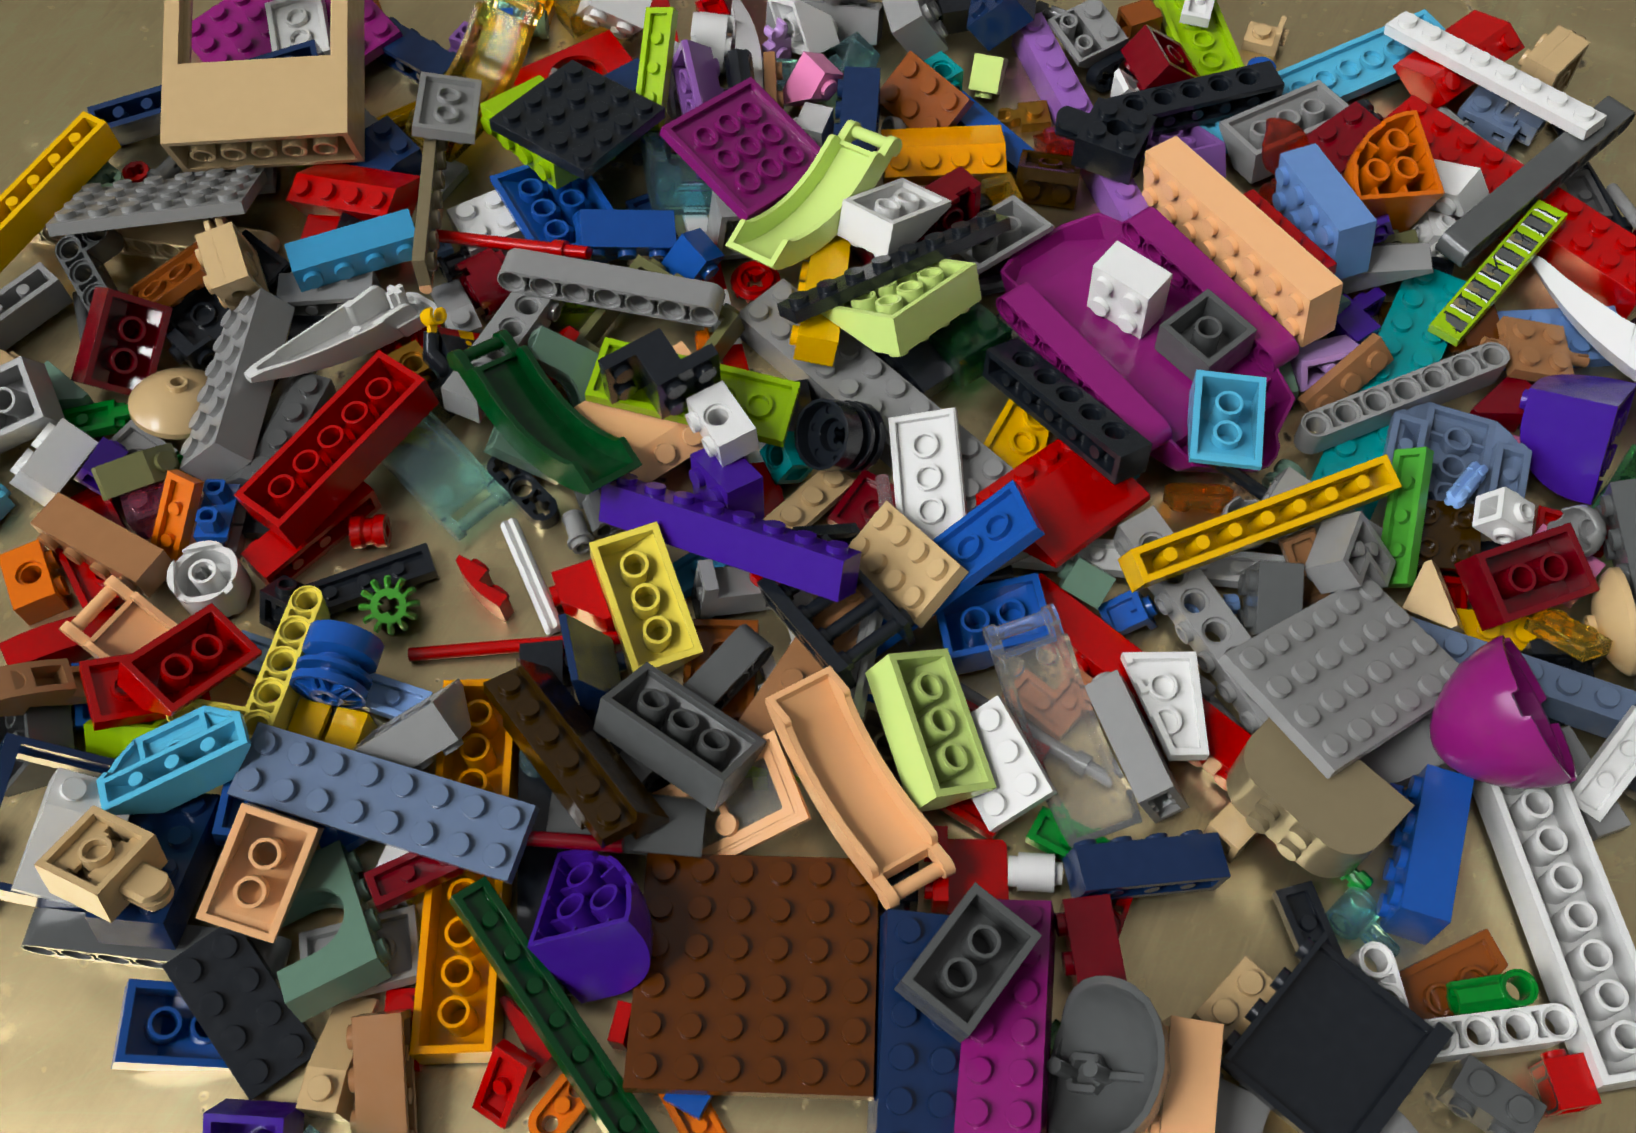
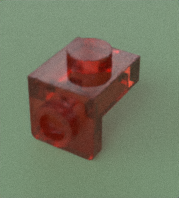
M1055 126L1045 128L1043 133L1033 135L1034 147L1039 151L1073 155L1075 141L1056 135L1054 131Z

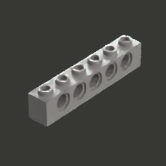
M511 292L472 346L492 338L495 332L502 329L507 330L519 347L527 345L530 335L540 326L548 328L552 321L556 322L558 320L562 307L566 302ZM497 350L471 363L474 367H479L505 354ZM453 371L441 387L444 409L481 423L486 414L459 373Z

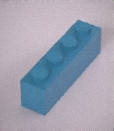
M407 208L284 245L292 273L301 292L402 262L411 261L415 227Z

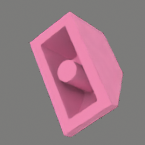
M803 51L782 89L784 93V106L800 107L804 105L805 101L818 103L830 100L837 91L838 79H842L844 74L823 54Z

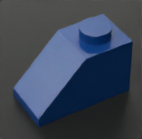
M699 228L682 233L661 264L672 275L678 273L685 278L704 279L707 281L719 271L718 264L725 255L707 234Z

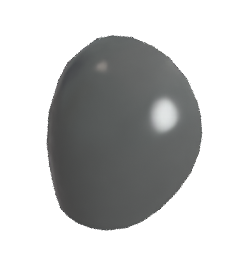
M1093 976L1083 979L1069 994L1063 1009L1061 1025L1054 1040L1051 1058L1046 1064L1047 1071L1049 1072L1047 1133H1143L1158 1115L1171 1076L1168 1034L1149 997L1135 985L1112 976Z

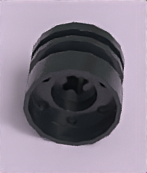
M829 398L812 400L802 409L797 418L794 431L795 447L800 459L808 467L819 471H866L877 463L883 453L886 441L885 424L880 413L871 404L860 401H842Z

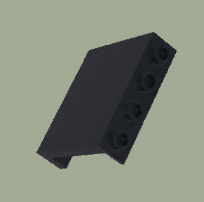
M1324 931L1317 941L1309 936L1297 950L1294 956L1300 962L1292 972L1284 967L1273 980L1270 987L1276 992L1266 1003L1259 998L1249 1010L1245 1018L1251 1023L1242 1035L1234 1029L1222 1044V1052L1226 1055L1222 1058L1220 1067L1298 1133H1380L1454 1033L1441 1022L1436 1023L1434 1026L1429 1025L1327 944L1325 941L1330 935Z

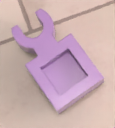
M779 17L776 19V27L774 29L768 24L764 27V34L768 37V40L762 44V55L763 52L775 51L777 62H782L783 65L792 58L791 36L787 33V23Z

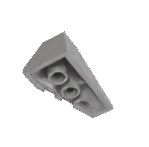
M1373 244L1368 271L1340 279L1344 283L1342 294L1434 273L1430 244Z

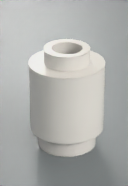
M1018 852V856L1009 855L1008 886L1017 887V891L1054 893V885H1062L1063 862H1055V854Z

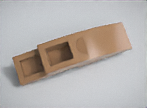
M67 658L0 666V717L24 715L29 707L87 704L79 666H70Z

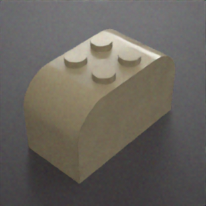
M1270 717L1249 738L1231 766L1226 781L1228 796L1232 804L1246 818V822L1254 831L1259 834H1265L1276 844L1278 851L1286 859L1296 861L1306 871L1324 878H1338L1354 871L1415 806L1360 759L1327 779Z

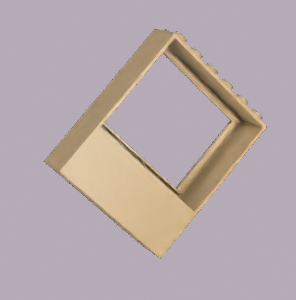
M164 0L160 145L183 172H200L218 168L233 170L244 165H254L255 168L365 162L364 0H331L330 55L191 63L193 0Z

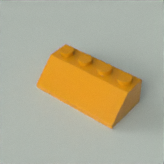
M1001 125L881 130V135L888 137L892 135L902 140L900 153L891 159L883 173V184L904 178L917 185H927L959 166H962L982 184L981 186L1004 184L1007 174L1006 143Z

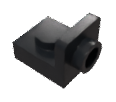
M282 575L261 589L259 623L277 631L291 595L296 589L305 585L286 575Z

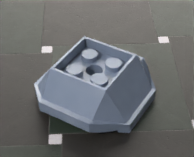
M1432 402L1416 405L1407 410L1401 409L1395 411L1392 415L1383 455H1388L1391 464L1393 463L1395 449L1428 447L1434 451L1427 499L1444 501L1447 497L1446 492L1453 486L1468 465L1475 461L1480 465H1486L1488 472L1485 474L1486 478L1479 484L1480 486L1466 500V503L1475 504L1476 496L1505 486L1525 498L1532 450L1523 443H1518L1513 435L1497 421Z

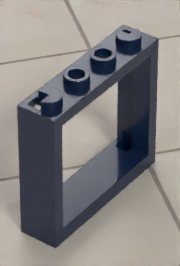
M6 733L0 744V807L16 759L53 768L60 767L99 778L103 772L107 773L115 759ZM134 814L129 815L128 822H131ZM0 882V900L37 908L87 913L86 910L80 907L11 891L13 884Z

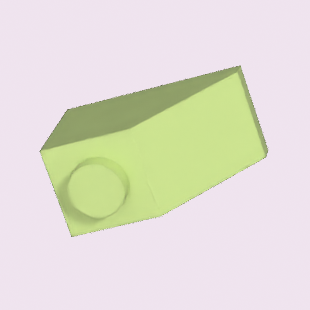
M975 53L968 88L975 90V97L992 99L993 93L1000 94L1008 66V59Z

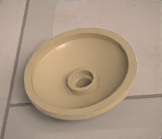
M170 368L151 374L134 387L128 398V410L134 424L142 431L159 438L173 440L188 439L192 430L189 428V422L200 404L197 401V396L202 387L206 385L208 378L205 376V371L194 368Z
M1611 567L1601 575L1597 583L1600 590L1592 594L1591 615H1585L1584 617L1585 628L1588 637L1595 636L1596 641H1602L1608 653L1606 658L1620 672L1627 676H1636V607L1625 574L1621 568Z

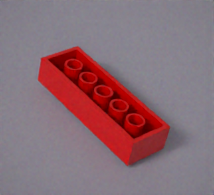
M378 350L234 496L254 519L298 549L439 404V401L425 378Z

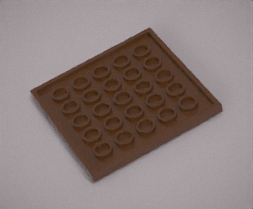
M648 853L643 896L646 899L652 922V957L646 977L633 988L623 1081L624 1091L629 1093L873 1101L878 896L850 858L702 854L701 859Z

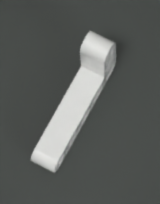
M1374 941L1366 943L1348 958L1351 963L1409 1008L1395 957L1385 944ZM1364 957L1370 958L1375 963L1377 972H1373L1366 967ZM1559 1003L1424 1019L1431 1026L1441 1022L1454 1033L1431 1064L1462 1060L1468 1055L1480 1058L1548 1049L1571 1039L1576 1034L1578 1028L1574 1013L1568 1007ZM1545 1018L1553 1024L1555 1034L1547 1028ZM1506 1023L1514 1028L1517 1039L1508 1033ZM1467 1028L1476 1034L1478 1045L1469 1039Z

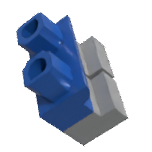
M207 479L202 490L204 496L201 508L197 510L195 518L196 527L193 537L196 542L211 540L222 543L223 546L231 549L238 559H241L240 553L243 552L246 539L242 534L247 510L234 496L241 486L240 484H227L223 479Z

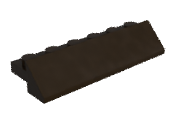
M516 658L517 668L483 683L484 693L503 717V727L581 830L587 828L602 849L629 834H632L637 840L669 823V816L609 741L593 730L594 722L550 667Z

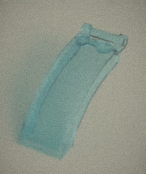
M432 412L381 462L407 488L439 525H443L458 542L467 536L466 531L499 505L505 506L512 500L508 492L495 481L465 445ZM484 489L491 494L460 520L456 521L451 517L452 514Z

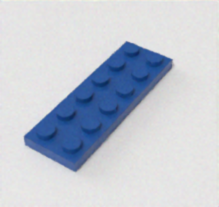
M1014 480L1010 481L933 539L935 543L969 573L932 617L1045 535L1021 487ZM888 599L898 610L899 608L890 599ZM884 618L882 621V625L887 623V621ZM915 624V625L911 628L912 631H914V630H915L916 628H918L919 626ZM898 633L877 647L875 658L903 638Z

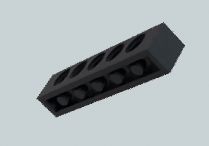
M1269 60L1106 99L1157 117L1152 137L1230 118L1281 96L1285 83Z
M1019 338L986 349L983 377L1114 485L1146 471L1152 443Z

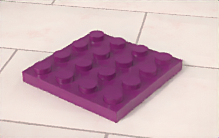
M752 77L662 126L659 134L740 219L745 220L760 215L779 202L802 178L821 149Z

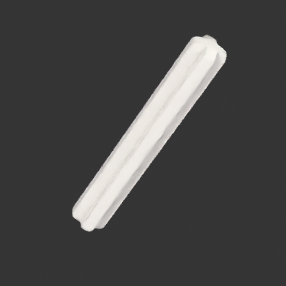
M510 518L503 521L500 527L545 633L553 635L560 632L558 612L518 520Z

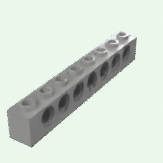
M1153 505L1118 525L1113 538L1114 546L1122 557L1130 549L1171 535L1174 532ZM1200 567L1175 576L1174 578L1177 579L1178 584H1171L1165 580L1149 586L1148 588L1154 595V601L1159 611L1164 615H1168L1173 621L1175 631L1180 640L1185 644H1189L1196 651L1199 666L1204 672L1210 673L1215 679L1222 698L1226 702L1232 703L1236 708L1243 727L1249 733H1255L1269 716L1218 663L1224 653L1252 637ZM1190 603L1195 605L1199 612L1192 613L1188 611L1184 604ZM1205 632L1215 633L1220 638V642L1209 640Z

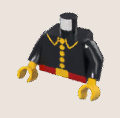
M428 307L420 313L421 322L427 326V331H424L423 361L435 373L442 387L454 371L448 364L447 354L456 349L465 350L471 347L480 333L438 327L437 325L443 324L447 319L446 310L443 307L436 308L433 317V308Z

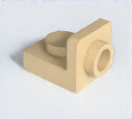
M1281 16L1278 27L1250 21L1241 49L1275 57L1278 46L1284 47L1290 30L1284 28L1287 17Z

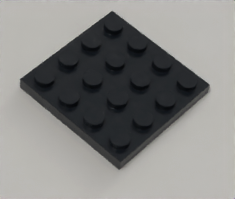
M571 60L490 118L489 121L491 130L575 176L586 180L666 118L665 107Z

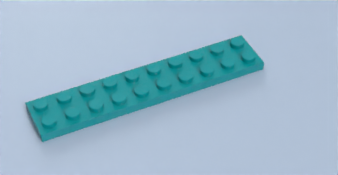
M1433 269L1434 273L1402 281L1378 333L1394 360L1356 393L1441 360L1448 342L1428 332L1429 324L1467 281ZM1389 425L1324 450L1310 481H1316L1383 456ZM1379 500L1354 510L1362 511L1365 517L1370 520Z

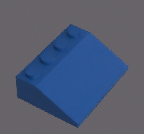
M522 165L489 176L490 182L525 239L552 242L554 239L567 240L570 244L576 245L575 217L579 209H613L593 176L586 180L578 178L557 190L547 181L541 180L538 174L528 165ZM605 256L601 260H583L608 263L618 259V256Z

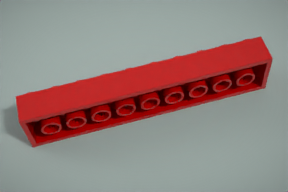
M1414 94L1387 116L1390 117L1404 111L1417 110L1433 159L1481 168L1489 193L1493 192L1524 166L1518 160ZM1558 187L1542 201L1568 215L1565 222L1536 255L1545 259L1566 278L1605 306H1615L1617 314L1627 320L1636 311V235ZM1518 222L1502 234L1499 239L1503 241Z

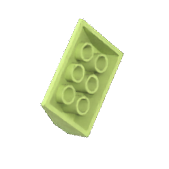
M943 259L821 314L874 352L889 354L890 357H901L908 354L909 350L920 342L928 340L930 335L940 328L948 326L950 321L957 316L968 312L970 307L982 300L977 265L973 262Z

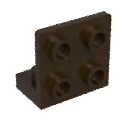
M1427 499L1416 578L1424 562L1431 559L1440 568L1442 575L1459 577L1454 564L1481 553V532L1472 527L1475 504L1465 503L1462 508L1454 509L1452 505L1447 506L1444 501Z

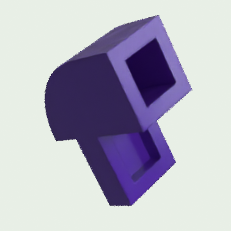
M1378 286L1366 294L1364 292L1359 293L1353 300L1347 294H1342L1351 300V304L1337 315L1335 330L1328 333L1327 337L1347 335L1356 343L1361 344L1372 333L1378 334L1381 326L1373 317L1378 314L1386 294Z

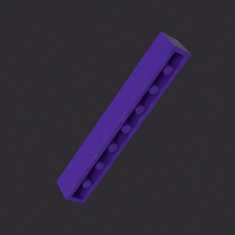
M631 473L601 488L600 522L628 531L657 521L664 542L667 545L835 602H840L856 593L862 552L849 548L846 542L823 540L817 538V534L812 531L792 530L786 528L785 523L781 521L758 519L750 511L727 509L721 502L696 499L695 495L691 492H675L666 489V485L659 482L638 480V477Z

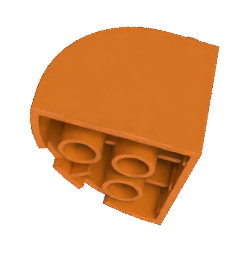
M1417 110L1394 114L1385 118L1379 125L1370 130L1353 151L1343 174V178L1372 215L1377 218L1388 214L1393 230L1397 229L1399 233L1408 231L1445 194Z

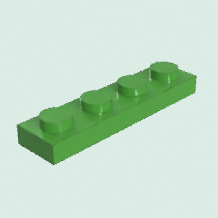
M1428 447L1394 450L1392 466L1402 487L1387 496L1381 540L1395 559L1396 564L1388 587L1384 588H1412L1416 580L1434 451Z

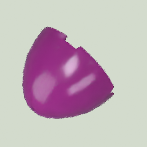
M1504 635L1496 637L1478 648L1457 666L1444 684L1434 704L1429 725L1433 748L1449 767L1481 782L1519 790L1549 788L1577 780L1574 760L1560 724H1550L1541 703L1547 700V697L1526 659L1510 638H1505Z

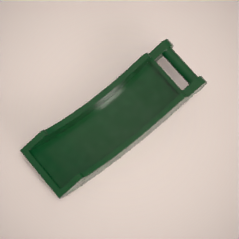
M502 329L495 332L492 338L465 350L456 349L447 354L449 366L452 370L459 373L481 409L501 435L529 463L559 484L581 494L589 495L642 466L626 438L615 437L598 428L582 416L553 385L528 346L522 345L519 347L507 330ZM497 350L505 354L479 367H474L471 363Z

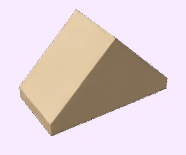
M1432 559L1424 562L1402 609L1410 616L1459 633H1465L1440 568Z

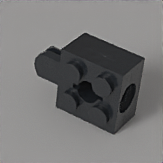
M1098 97L1090 113L1070 106L1060 108L1057 112L1054 131L1058 136L1075 141L1071 165L1129 185L1145 151L1150 145L1157 117Z

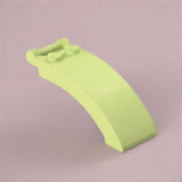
M848 120L838 136L830 134L827 137L816 158L798 183L767 211L749 220L741 219L725 246L774 270L787 268L808 258L837 236L843 199L875 188L891 159L900 153L902 140L892 135L888 137L863 128L857 121ZM858 139L880 149L878 152H871L851 144V142Z

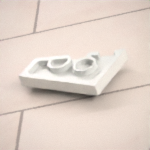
M1196 651L1122 652L1121 662L1168 760H1207L1209 747Z

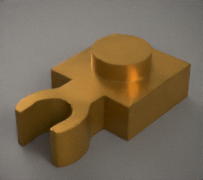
M1047 100L1017 103V109L1015 110L1010 108L998 110L997 119L1009 129L1020 126L1021 133L1046 131L1051 128Z

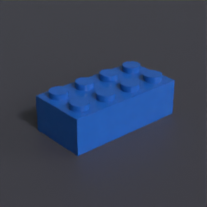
M1427 764L1418 776L1412 775L1408 788L1406 790L1403 789V796L1415 806L1390 834L1389 844L1394 846L1392 858L1389 857L1383 870V880L1388 881L1386 893L1380 895L1376 907V915L1381 917L1379 931L1427 945L1451 923L1474 779Z

